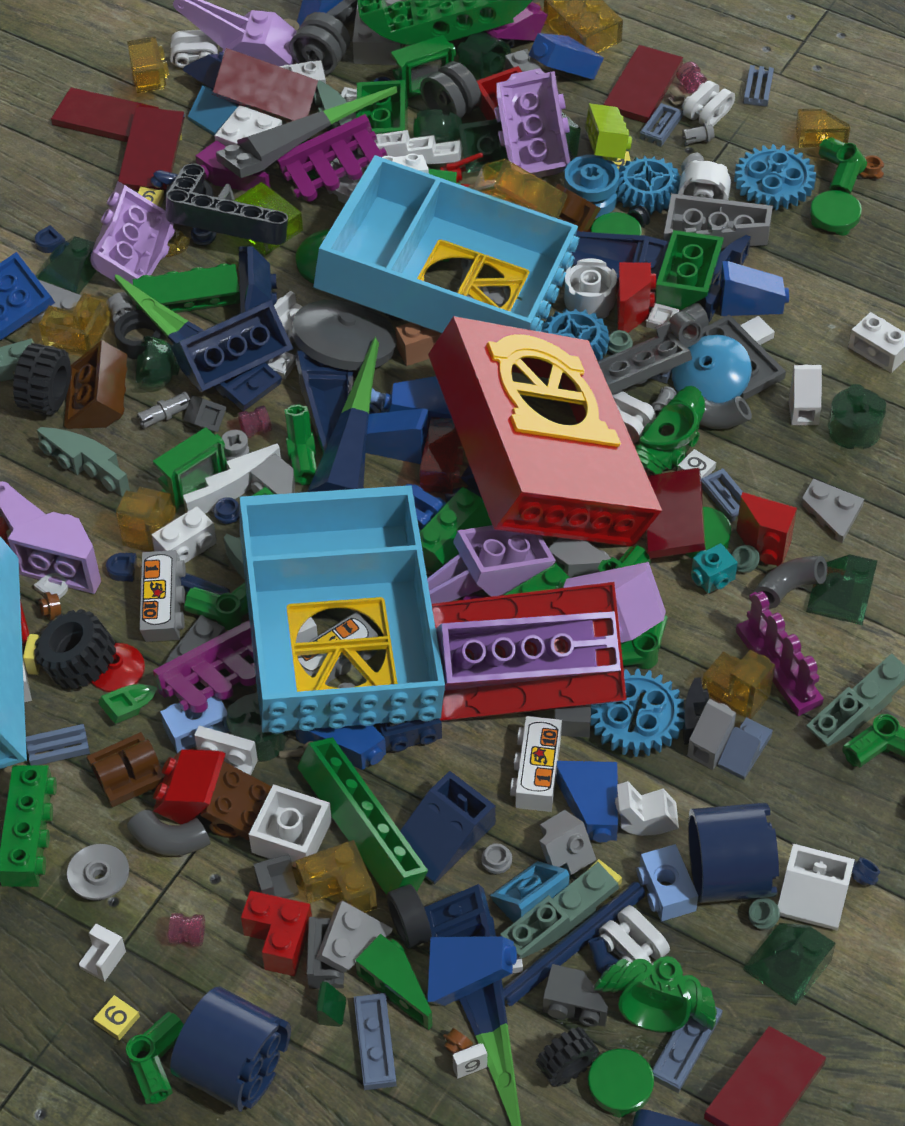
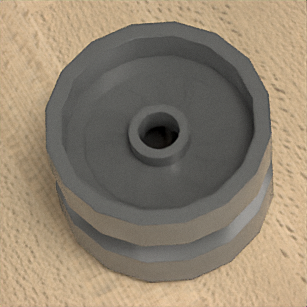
M314 12L307 15L291 39L289 50L297 63L321 60L324 74L326 75L333 72L350 46V35L342 22L334 16L324 12Z
M451 61L439 68L438 72L436 71L424 78L420 84L421 95L427 109L442 124L451 125L456 123L464 115L478 108L481 103V92L477 81L472 73L459 62Z

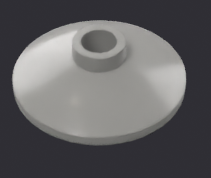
M94 844L81 849L71 859L67 869V879L72 890L77 895L90 900H101L115 895L124 887L129 877V864L126 856L118 848L108 844ZM97 875H105L103 878L95 879Z

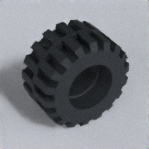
M31 343V345L26 347L18 360L13 380L14 401L18 408L47 415H54L60 409L66 398L71 377L70 358L66 350Z
M79 609L77 612L74 610L68 611L65 615L60 614L57 616V619L54 621L51 620L47 624V628L42 629L40 632L41 637L35 643L37 646L34 649L37 656L36 659L57 685L60 684L63 688L67 689L70 686L71 689H77L80 685L85 687L89 685V682H95L102 673L105 674L108 670L107 666L112 664L114 660L112 656L116 654L114 646L116 643L97 616L90 611L86 612L82 609Z

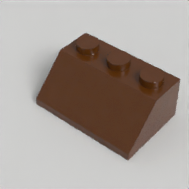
M101 340L71 364L64 427L68 429L107 428L114 421L122 417L125 410L126 353Z

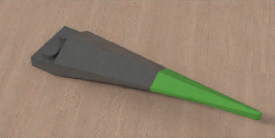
M397 86L238 139L237 145H228L225 149L216 152L217 161L240 178L263 171L294 147L331 124L368 105L396 94Z

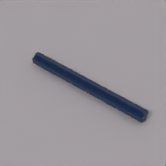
M632 882L503 988L505 1004L507 1006L514 1005L549 976L552 964L561 966L588 944L590 939L599 935L600 927L609 920L616 921L620 911L628 905L634 906L644 898L645 889L638 882Z

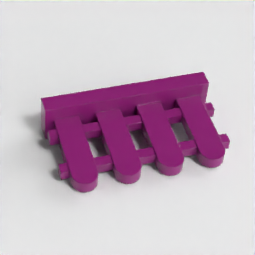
M364 114L294 147L280 157L277 162L284 179L286 178L287 181L292 179L297 188L294 189L296 197L302 196L305 201H313L317 198V188L325 186L327 190L334 191L340 186L339 178L345 175L351 180H358L363 175L361 168L369 165L375 155L379 157L388 155L384 148L379 150L374 142L377 140V136L374 131L372 132L369 119ZM360 148L365 157L357 160L352 151ZM337 158L342 167L334 171L329 162ZM315 169L320 178L311 181L307 172Z
M763 591L750 594L749 600L752 603L751 610L746 615L748 620L736 625V633L797 716L823 705L824 698L814 686L815 683L819 682L820 678L817 674L818 668L814 658L810 655L803 656L800 640L795 634L788 636L785 632L784 619L778 612L771 613L766 594Z
M250 620L154 669L153 673L158 692L164 698L176 695L181 700L179 702L180 707L184 711L190 709L194 713H201L208 708V698L214 695L218 699L230 698L234 693L232 686L238 682L244 686L256 684L254 663L249 664L243 659L248 655L254 659ZM225 668L231 675L225 678L218 671ZM200 681L206 688L199 691L193 684Z

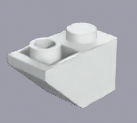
M794 365L789 395L791 425L819 424L822 396L821 365Z

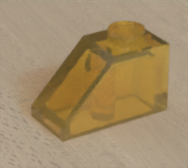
M798 109L795 127L798 148L820 147V143L824 138L829 139L830 137L843 143H848L850 134L849 124L824 109Z

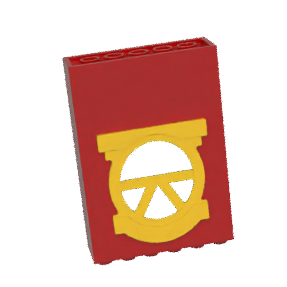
M453 316L428 353L493 528L495 530L634 546L662 512V509L589 340ZM511 372L524 374L534 385L514 382ZM537 376L549 378L547 386ZM559 383H561L563 390L558 389ZM520 395L569 402L578 424L562 425L552 422L534 411Z

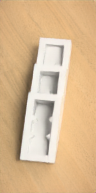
M408 130L376 134L377 140L374 141L379 150L384 148L387 155L392 157L406 156L408 154L423 155L426 164L452 163L461 160L462 147L460 140L436 144L434 135L410 138ZM357 148L358 154L364 155L360 148Z
M278 443L226 461L227 471L205 478V488L183 495L185 512L187 513L198 506L206 514L214 510L216 503L220 499L225 497L236 499L251 489L252 484L250 471L273 454L281 458Z

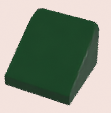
M322 981L320 983L316 1008L319 1025L340 1027L344 1021L346 997L328 982Z

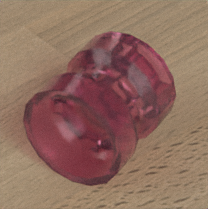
M695 62L684 63L676 72L677 79L683 84L687 93L696 92L702 83L708 81Z
M264 405L256 407L253 412L243 411L238 413L241 430L248 438L253 437L259 431L262 433L272 431L271 421Z
M172 913L169 922V944L180 945L182 942H189L192 946H202L205 935V915L194 914L192 917H185L182 913Z

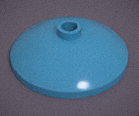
M723 335L701 337L696 344L687 347L691 352L692 360L672 369V381L677 393L684 389L685 386H694L702 392V396L715 403H724L736 396H740L746 389L752 373L751 361L746 349L735 339ZM712 361L710 365H704L706 362Z

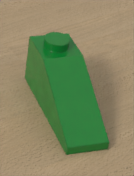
M380 934L355 960L356 974L378 992L386 993L387 999L429 1031L433 1026L432 1011L403 947L394 939L388 940Z

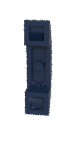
M745 235L735 240L719 255L708 295L703 299V308L707 313L709 322L720 305L722 287H719L722 261L743 265L749 255L751 236Z

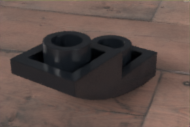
M701 677L694 678L687 694L683 725L684 745L689 744L690 737L704 710V706H706L709 700L708 689L702 688Z

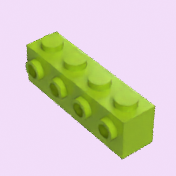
M589 103L585 129L594 154L603 156V159L609 161H617L618 158L625 159L626 151L629 152L631 149L632 137L629 136V129H626V122L623 121V116L620 114L618 107Z

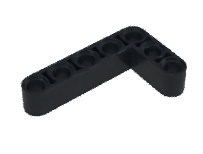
M187 164L183 166L167 192L166 219L169 222L271 245H281L286 242L287 214L277 210L203 195L205 170L200 165Z

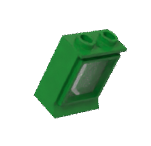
M444 35L391 52L392 58L399 67L393 70V76L395 80L406 81L407 99L421 94L420 84L424 78L436 71L438 72L439 68L445 64L454 61V57H456L455 47L452 43L448 42Z
M205 427L153 460V464L164 474L158 478V482L163 488L159 491V496L176 513H178L179 505L184 503L183 495L205 488V478L227 471L223 439L218 434L214 435Z

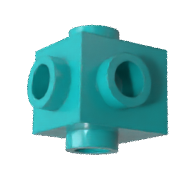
M720 543L709 550L700 551L693 557L691 577L695 584L701 585L708 594L716 589H723L729 582L735 580L738 562Z

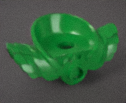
M685 386L661 409L654 422H649L645 426L639 439L640 443L635 446V449L643 467L654 474H661L666 468L673 469L676 466L678 467L684 460L688 449L697 444L700 437L698 432L699 423L705 412V400L698 388ZM664 425H670L674 428L673 434L669 436L661 435Z
M660 957L653 963L645 959H636L633 962L621 959L616 964L611 965L595 983L594 991H621L618 1003L620 1012L626 1020L642 1029L663 1033L676 1031L687 1023L689 1016L711 1031L716 1024L717 1010L712 991L708 987L701 986L699 980L693 975L683 976L680 963L673 957Z

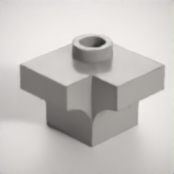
M566 810L540 824L544 837L539 842L547 864L557 867L563 865L564 869H567L568 873L572 875L596 860L584 822Z

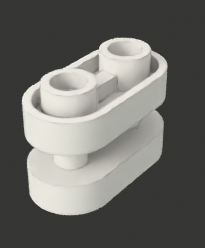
M201 30L177 31L171 36V63L176 67L184 68V66L208 54H218V44Z
M712 81L702 83L696 92L684 100L682 104L683 115L691 120H696L699 117L701 125L707 123V125L712 124L714 126L732 108L735 101V93L727 89H722L719 92V85Z
M623 391L618 394H612L632 442H638L645 426L649 422L653 423L654 419H656L653 407Z
M628 905L618 913L619 925L609 920L599 928V937L604 938L607 951H613L620 960L626 959L633 962L636 959H645L651 963L649 956L657 960L670 952L669 944L664 936L631 905Z

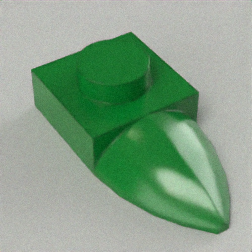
M144 684L125 686L102 695L98 704L110 719L117 724L139 715L140 709L152 700L157 688Z

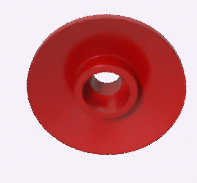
M116 643L114 645L116 654L112 657L114 658L113 662L117 663L108 665V670L105 674L102 673L98 680L95 682L91 681V683L97 689L109 693L125 686L136 685L144 674L145 662L142 654L135 647L124 643Z

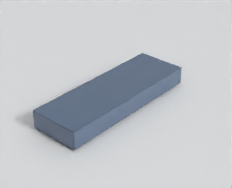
M386 993L354 997L364 1090L395 1087L397 1084Z
M715 1007L717 1010L716 1024L712 1031L707 1027H703L689 1016L687 1023L682 1028L673 1032L652 1069L655 1082L679 1094L719 1022L723 1010Z

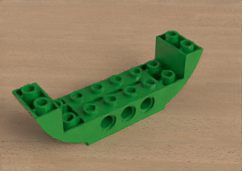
M357 0L359 17L370 29L391 41L406 45H413L444 35L448 41H452L513 23V18L525 10L533 1L406 0L387 6L385 0Z

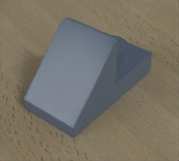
M746 717L740 728H733L717 767L744 780L772 737L773 730Z

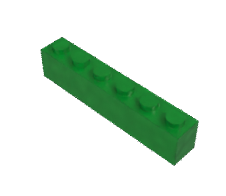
M332 737L308 743L297 768L318 798L330 803L332 818L387 895L388 892L408 884L412 885L417 892L428 869L337 742Z

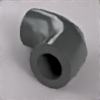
M736 396L724 403H715L704 397L705 412L699 425L710 429H729L749 421L752 418V413L746 401L740 396Z
M808 556L782 563L764 576L754 592L763 591L769 600V608H776L786 594L793 589L803 585L823 584L827 577L826 560L823 556Z
M144 810L133 816L127 824L129 832L143 847L164 856L186 855L211 844L205 828L197 818L181 825H168L162 823L153 811Z

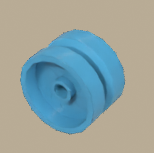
M583 155L576 157L566 166L564 187L601 208L596 216L598 218L613 211L618 203L619 169L614 162L603 159V156Z

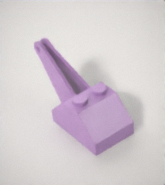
M174 0V8L223 48L222 52L228 48L276 66L295 64L289 47L290 41L297 31L275 12L251 10L245 16H241L204 0Z
M0 482V513L11 531L8 541L10 548L19 558V575L40 580L50 573H59L65 577V583L69 588L95 594L101 583L93 545L79 518L56 512L45 514L7 482ZM50 577L48 579L51 583L62 585V580L58 577Z
M493 525L458 530L453 543L459 554L427 578L431 604L450 602L482 589L491 597L504 595L555 564L556 560L541 535L495 530Z
M649 562L568 578L563 588L615 582L621 642L635 639L664 620L666 610Z

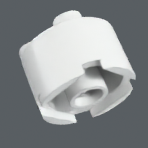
M691 161L681 175L678 194L728 200L731 179L727 167L710 161Z
M592 258L579 260L577 265L572 268L570 266L566 270L564 283V302L568 311H573L576 307L579 312L586 309L589 315L596 313L598 318L607 317L616 301L617 275L615 270L608 268L606 262Z

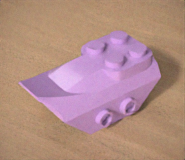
M539 68L511 74L507 81L496 83L499 107L494 108L497 123L501 122L502 131H498L501 146L505 145L512 177L517 179H536L556 175L564 171L570 162L565 134L570 132L567 117L563 118L561 109H566L564 95L558 93L555 71L545 73Z
M118 181L114 192L107 200L109 208L101 218L100 222L103 225L96 239L90 261L98 272L115 281V274L133 285L132 279H138L143 275H152L159 261L167 255L170 248L167 244L172 238L175 228H173L174 223L166 219V211Z

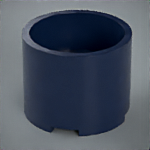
M767 803L690 809L688 816L689 858L693 885L698 894L699 903L775 897L777 895V887H772L773 879L779 876L778 847L775 828L772 829L771 823L767 822L766 816L770 815V808Z
M215 987L205 994L187 1018L173 1049L170 1063L171 1073L239 1112L242 1111L244 1106L251 1109L267 1091L277 1074L273 1071L279 1062L280 1051H287L291 1037V1025L289 1022L225 988Z

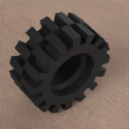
M572 1028L568 1033L563 1032L560 1038H554L551 1045H546L543 1048L545 1051L539 1053L536 1065L549 1083L554 1087H558L563 1082L564 1084L569 1083L571 1078L576 1079L579 1077L578 1074L580 1072L584 1073L587 1070L586 1067L592 1065L593 1059L598 1057L599 1049L583 1028Z

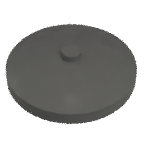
M321 300L309 303L297 311L292 325L293 340L306 355L320 363L339 369L360 370L375 337L379 342L375 368L379 367L392 358L397 343L395 329L385 317L366 306L349 301Z

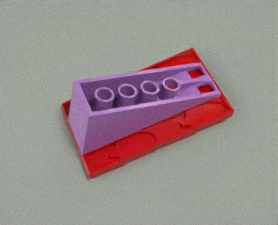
M615 582L432 604L445 682L441 721L614 703L627 700Z

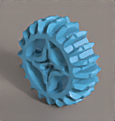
M645 155L642 159L634 157L632 162L626 161L625 165L619 168L618 201L623 203V207L641 205L651 215L653 211L662 213L663 209H669L671 193L678 194L681 176L678 173V169L673 168L672 163H665L664 158L656 160L655 156H653L652 159H648Z
M576 307L573 311H568L565 308L563 313L555 311L553 317L548 316L546 322L543 323L541 332L589 340L597 361L606 356L610 337H608L609 331L607 326L604 325L603 319H597L596 313L589 315L586 309L579 312Z

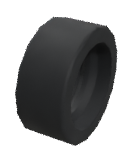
M143 310L127 312L115 323L114 336L116 345L129 358L145 359L152 357L160 352L165 344V334ZM138 328H147L154 331L151 337L141 341H132L125 338L127 333Z
M408 884L388 892L386 897L389 911L397 933L405 947L410 949L430 941L432 937L430 924L423 904L414 887Z

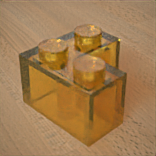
M156 37L127 41L136 93L165 89V78H168L169 70L167 61L162 62V60H165L162 45L158 46Z
M83 293L73 311L48 306L39 322L43 345L84 355L100 342L111 321L108 298Z
M139 487L137 493L126 490L116 511L123 546L154 552L151 534L166 526L168 522H172L175 517L176 507L173 506L170 493Z
M749 650L742 660L722 652L703 674L702 688H707L709 696L727 705L743 717L752 719L770 697L775 664L766 656L759 655L752 650Z
M354 840L295 860L298 880L308 903L338 894L340 901H344L364 913L377 909L376 890Z

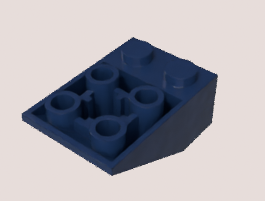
M451 771L428 791L400 830L428 869L425 878L436 884L496 824V805Z

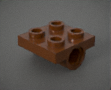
M557 184L541 213L577 225V231L588 232L601 208Z
M142 732L87 756L88 763L111 807H115L158 787L161 782L163 783L165 777L150 741L144 738Z
M223 761L210 805L201 812L200 816L211 821L210 829L215 834L225 838L240 836L250 841L249 833L272 786Z

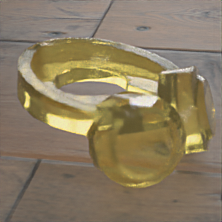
M175 228L173 235L175 236L174 243L176 245L167 244L170 248L165 257L175 256L177 252L182 253L188 248L190 239L184 236L181 230Z

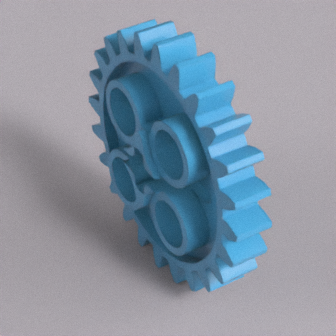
M772 144L771 149H767L766 146L762 145V151L753 148L752 154L746 152L744 158H739V164H736L734 182H736V189H740V195H747L746 201L749 202L754 199L756 200L755 204L774 205L775 210H778L779 205H783L785 209H788L789 203L798 206V200L805 202L806 196H811L816 178L814 165H809V158L803 159V153L795 155L794 148L785 151L784 145L780 150L776 149L774 144Z
M625 669L626 696L630 697L626 701L591 705L590 726H595V735L602 734L601 743L605 744L611 741L612 751L618 746L622 747V755H625L631 749L635 757L638 756L639 750H644L645 754L650 756L651 748L660 753L662 743L670 747L672 738L678 739L679 730L683 729L685 709H683L684 699H679V689L672 690L671 681L663 684V675L661 674L655 679L651 678L652 672L650 670L645 676H642L639 669H636L635 675H630L629 671ZM644 692L642 708L638 711L634 731L628 732L632 725V716L635 715L640 694Z

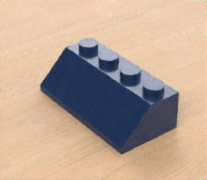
M272 300L170 345L180 369L200 392L293 349Z

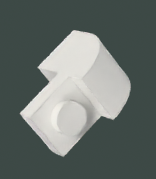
M628 781L617 785L618 797L615 799V804L621 816V828L624 831L643 836L658 835L679 828L676 802L664 788L641 795Z

